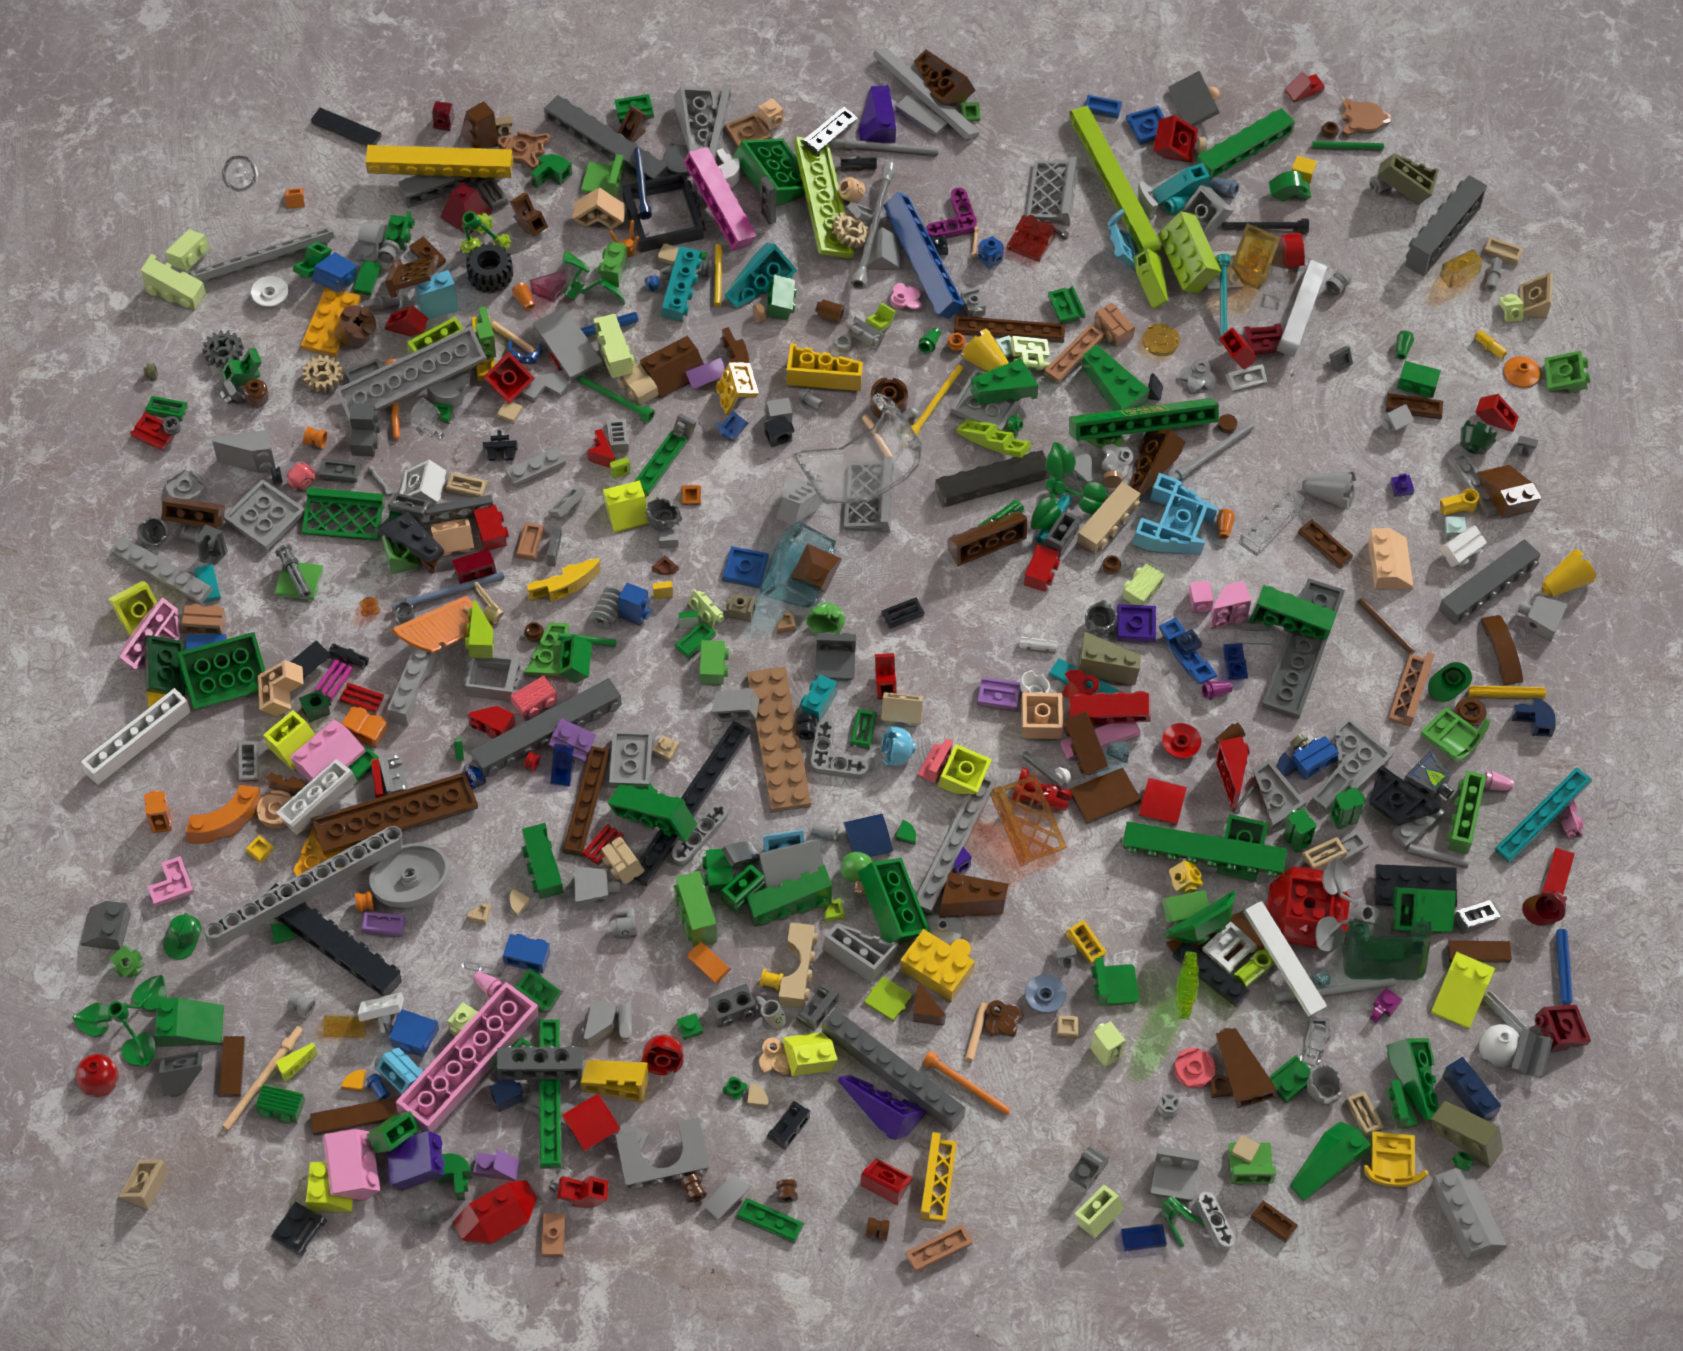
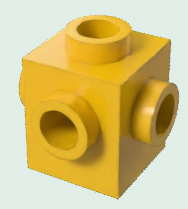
M1183 860L1169 869L1172 886L1177 892L1185 894L1196 892L1197 888L1203 885L1201 873L1195 863Z

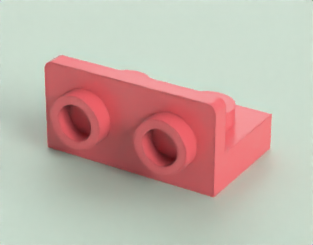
M946 738L943 744L933 745L918 772L919 777L936 784L953 750L952 740Z

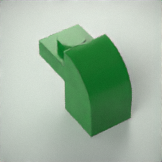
M547 154L538 159L539 167L534 168L531 173L532 185L538 188L549 178L561 185L573 175L572 163L557 154Z
M1283 172L1269 181L1271 196L1282 202H1285L1293 195L1306 201L1311 198L1310 185L1307 181L1303 180L1301 172Z
M319 242L307 246L304 260L294 264L293 272L299 274L302 278H312L315 265L330 256L332 249Z
M249 348L242 360L227 361L221 371L225 381L230 379L240 387L244 386L248 381L260 377L258 368L262 361L256 348Z
M442 1154L444 1176L437 1178L438 1183L454 1181L457 1201L466 1200L465 1192H469L468 1179H472L468 1162L457 1154Z

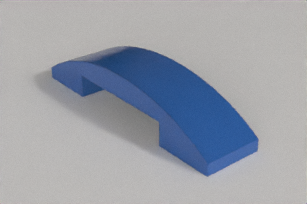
M1177 618L1159 625V629L1171 652L1193 680L1201 685L1217 677L1216 672L1208 661H1203L1196 650L1185 656L1175 643V637L1186 632Z

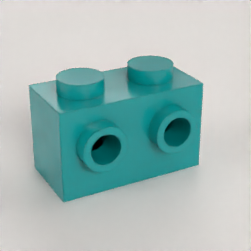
M821 674L817 680H813L809 687L808 695H804L801 699L802 713L814 714L817 717L818 724L837 695V682Z

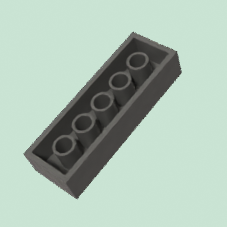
M1470 175L1465 180L1459 182L1457 190L1449 194L1447 202L1439 206L1437 214H1433L1428 220L1426 227L1422 226L1418 236L1411 239L1408 245L1410 250L1405 257L1407 258L1406 267L1423 277L1427 274L1481 209L1487 189L1486 184Z

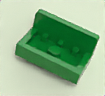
M528 968L518 985L513 984L512 986L537 1004L538 1012H542V1010L550 1012L563 992L532 968Z
M1400 1079L1391 1080L1386 1093L1388 1100L1391 1102V1114L1396 1122L1397 1129L1417 1126L1418 1121L1411 1096L1405 1087H1401Z

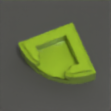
M841 898L834 900L825 911V923L845 919Z

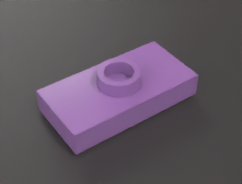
M365 911L361 931L362 933L403 937L406 917L405 915Z

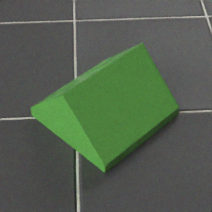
M386 535L381 536L391 574L421 566L418 556L409 552L407 547L400 543L398 545L393 543L392 539Z

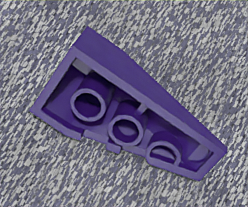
M889 85L870 87L859 125L860 141L877 143L896 142V123Z
M853 1075L839 1077L838 1079L840 1085L878 1129L886 1133V1136L890 1139L897 1140L907 1137L926 1115L927 1111L905 1098L903 1101H899L891 1097V1092L875 1090L873 1084Z

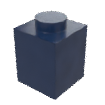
M503 1080L490 1086L491 1095L499 1112L522 1102L521 1094L524 1091L520 1082Z

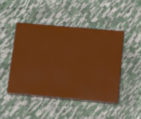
M1123 767L1069 789L1086 824L1141 802V798Z

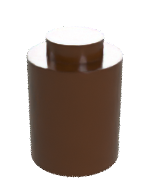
M823 299L817 303L815 312L818 313L817 316L840 323L845 306Z

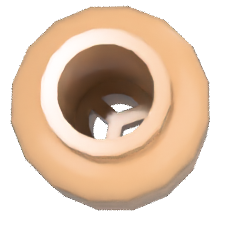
M847 177L839 184V195L842 199L850 203H857L864 197L865 186L861 181Z

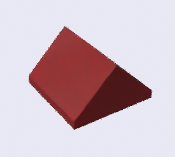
M876 1158L862 1171L860 1186L898 1206L914 1177Z

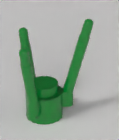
M1013 500L1009 505H1006L1002 510L984 520L978 526L990 520H999L1007 513H1014L1016 511L1023 513L1024 506L1018 500Z
M1174 1196L1166 1199L1161 1205V1209L1164 1211L1162 1216L1168 1222L1181 1247L1184 1246V1243L1171 1217L1176 1219L1182 1215L1191 1223L1195 1220L1205 1227L1202 1219L1187 1209L1180 1201H1177Z

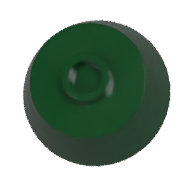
M1470 420L1465 421L1464 426L1460 430V445L1469 453L1486 454L1496 443L1497 432L1492 433V427L1484 423L1477 422L1474 425L1470 424Z

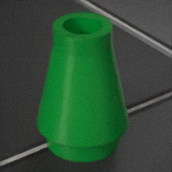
M932 328L931 331L919 339V349L926 354L933 352L941 336V331L938 328Z
M1402 330L1396 336L1397 358H1407L1415 340L1412 332Z

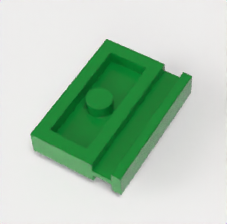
M649 94L614 99L619 124L623 122L630 106H635L647 114L646 119L654 118Z
M1073 286L1067 289L1061 288L1048 292V299L1060 324L1076 321L1078 318H1085L1086 313Z
M1297 1054L1269 1076L1276 1087L1278 1096L1285 1103H1288L1307 1087V1080L1311 1071L1307 1064L1298 1058Z

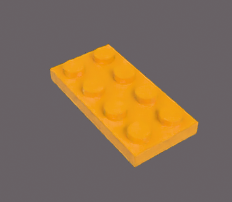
M325 287L301 343V349L337 358L343 342L336 338L334 327L345 307L359 305L361 301L360 295L344 291L335 292Z

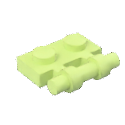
M1018 336L1011 338L1013 356H1020L1027 368L1030 367L1042 371L1050 365V362H1044V359H1047L1050 355L1047 339ZM1028 357L1035 358V361L1028 360Z

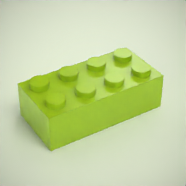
M1180 211L1157 234L1183 291L1199 294L1221 272L1196 215Z

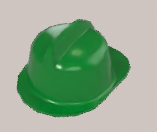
M1449 663L1431 677L1428 683V692L1436 701H1450L1471 684L1472 672L1463 663Z
M184 913V915L174 917L170 922L163 943L164 951L170 958L181 960L193 953L202 929L201 923L196 917Z

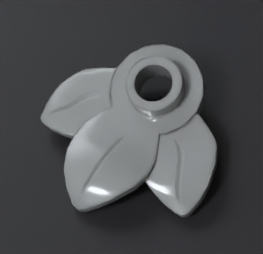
M1198 359L1193 365L1186 366L1181 370L1179 379L1188 380V388L1191 393L1197 392L1203 386L1208 390H1214L1216 377L1210 371V364L1206 360ZM1202 365L1205 369L1199 370L1198 366Z
M1107 444L1102 447L1106 457L1102 462L1101 469L1118 471L1121 473L1122 479L1125 478L1129 473V464L1133 460L1132 451L1128 447H1118L1115 444ZM1123 453L1126 454L1127 459L1123 457Z

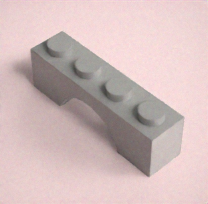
M416 647L413 648L387 708L389 721L406 726L409 725L415 711L419 688L425 677L430 676L436 662L434 653Z

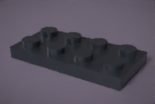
M1375 864V905L1393 906L1394 887L1456 891L1455 909L1457 908V868Z

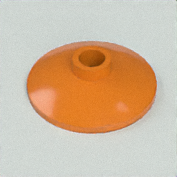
M1516 356L1509 359L1505 363L1503 370L1507 381L1521 388L1535 385L1541 376L1539 365L1533 359L1525 356Z

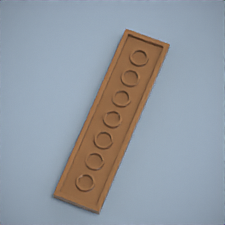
M786 667L747 672L749 689H753L759 698L755 724L771 812L811 807L799 736L796 735L797 725Z

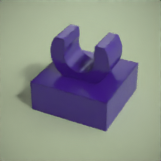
M1405 473L1399 474L1398 477H1391L1390 483L1395 497L1414 494L1410 475Z

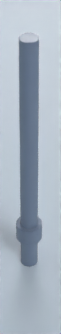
M499 572L415 598L411 596L405 598V601L411 603L413 608H415L418 604L476 588L475 582L482 586L503 580L505 577L503 572ZM397 603L391 604V607H392L393 612H394V607H395V605H396Z

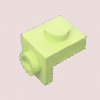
M1507 294L1505 297H1499V305L1505 311L1506 322L1523 320L1524 303L1517 295Z

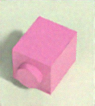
M1209 581L1190 583L1188 595L1192 612L1204 613L1212 609L1213 596Z

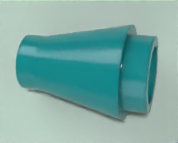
M1184 195L1167 198L1164 201L1165 211L1168 214L1175 215L1190 200V196Z

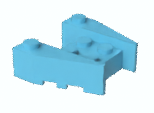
M1159 473L1150 500L1166 505V509L1160 524L1141 518L1132 545L1148 551L1201 555L1205 540L1199 539L1196 536L1203 519L1214 522L1218 508L1196 496L1197 493L1193 490L1189 491L1182 486L1183 483L1179 480Z

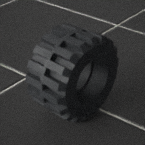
M483 243L480 247H474V251L471 250L466 258L468 280L473 287L476 286L477 290L480 291L482 289L483 292L491 291L493 293L495 292L494 290L501 291L502 287L506 288L508 283H511L513 277L512 257L504 246L500 247V244L497 243L496 245H493V243L485 245ZM487 266H495V267H496V268H494V269H489V270L483 269V268H485V267H487Z

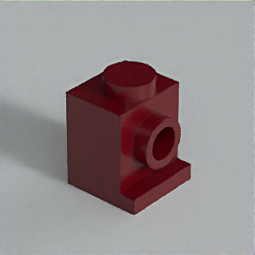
M435 101L432 110L434 129L451 130L454 120L453 103Z

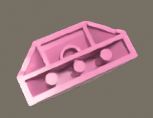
M163 597L144 616L121 649L118 658L133 670L145 669V637L147 635L174 640L180 639L178 609Z

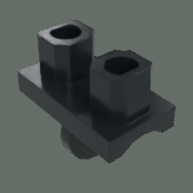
M497 430V435L490 436V440L493 442H483V450L487 461H496L497 451H504L505 460L515 459L516 450H518L517 440L505 441L509 440V435H502L501 430Z

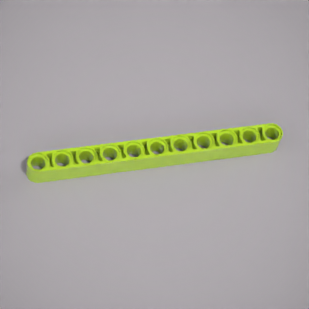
M1083 106L1070 110L1071 123L1117 210L1122 209L1124 211L1121 218L1139 252L1141 253L1147 248L1153 252L1160 251V241L1089 107Z

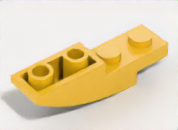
M599 558L588 559L578 564H569L562 568V575H554L548 579L536 580L526 584L529 600L549 596L550 602L578 591L593 580L601 571Z

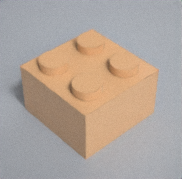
M1022 693V739L1062 738V693Z

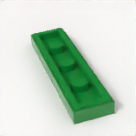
M670 431L634 481H640L645 495H650L684 448L688 438L684 436L680 438L674 435V431Z

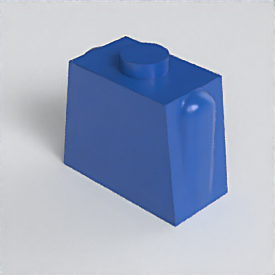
M334 252L315 265L312 281L335 292H340L354 282L357 266Z
M401 1009V1012L397 1013L388 1040L392 1047H399L404 1054L409 1055L412 1053L423 1057L439 1031L438 1021Z

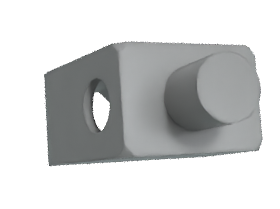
M1537 596L1533 605L1522 601L1517 612L1527 616L1524 625L1526 628L1551 642L1568 604Z
M574 867L576 910L607 905L609 903V893L621 892L620 880L608 881L607 870Z

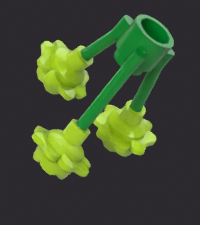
M471 210L463 215L462 220L464 224L462 228L465 231L466 239L462 241L460 250L464 254H469L471 250L474 251V247H480L482 244L478 238L470 237L469 229L478 231L481 235L486 232L493 238L495 242L493 245L497 243L500 244V247L504 246L506 250L510 248L511 240L508 234H501L499 237L490 231L494 226L491 216H488L486 213H483L482 216L476 215Z

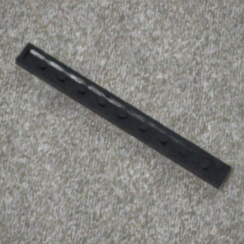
M733 721L682 795L681 799L685 801V805L693 817L749 736V728ZM659 829L638 860L644 872L638 877H634V879L648 886L679 840V836L675 834L671 837L663 833L664 831Z

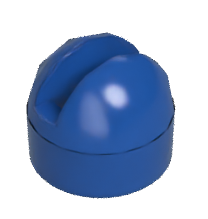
M648 276L644 279L645 286L649 291L658 289L660 283L658 276Z

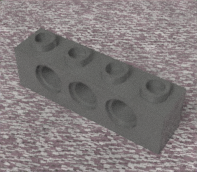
M505 1046L497 1048V1080H582V1047Z

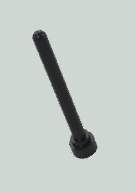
M1301 218L1297 222H1223L1222 228L1297 229L1301 233H1309V218Z

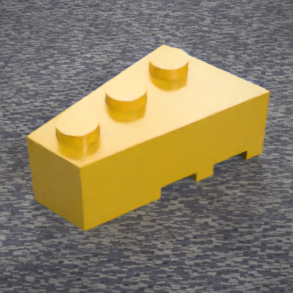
M586 1060L581 1080L582 1091L644 1102L649 1081L648 1065L644 1062Z

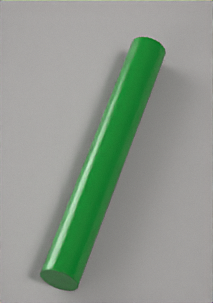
M558 633L557 640L561 641L574 634ZM578 635L594 645L616 647V639Z

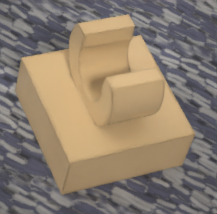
M512 116L495 118L498 134L502 135V128H507L508 133L511 134Z
M661 735L653 748V754L671 761L680 744L673 739Z

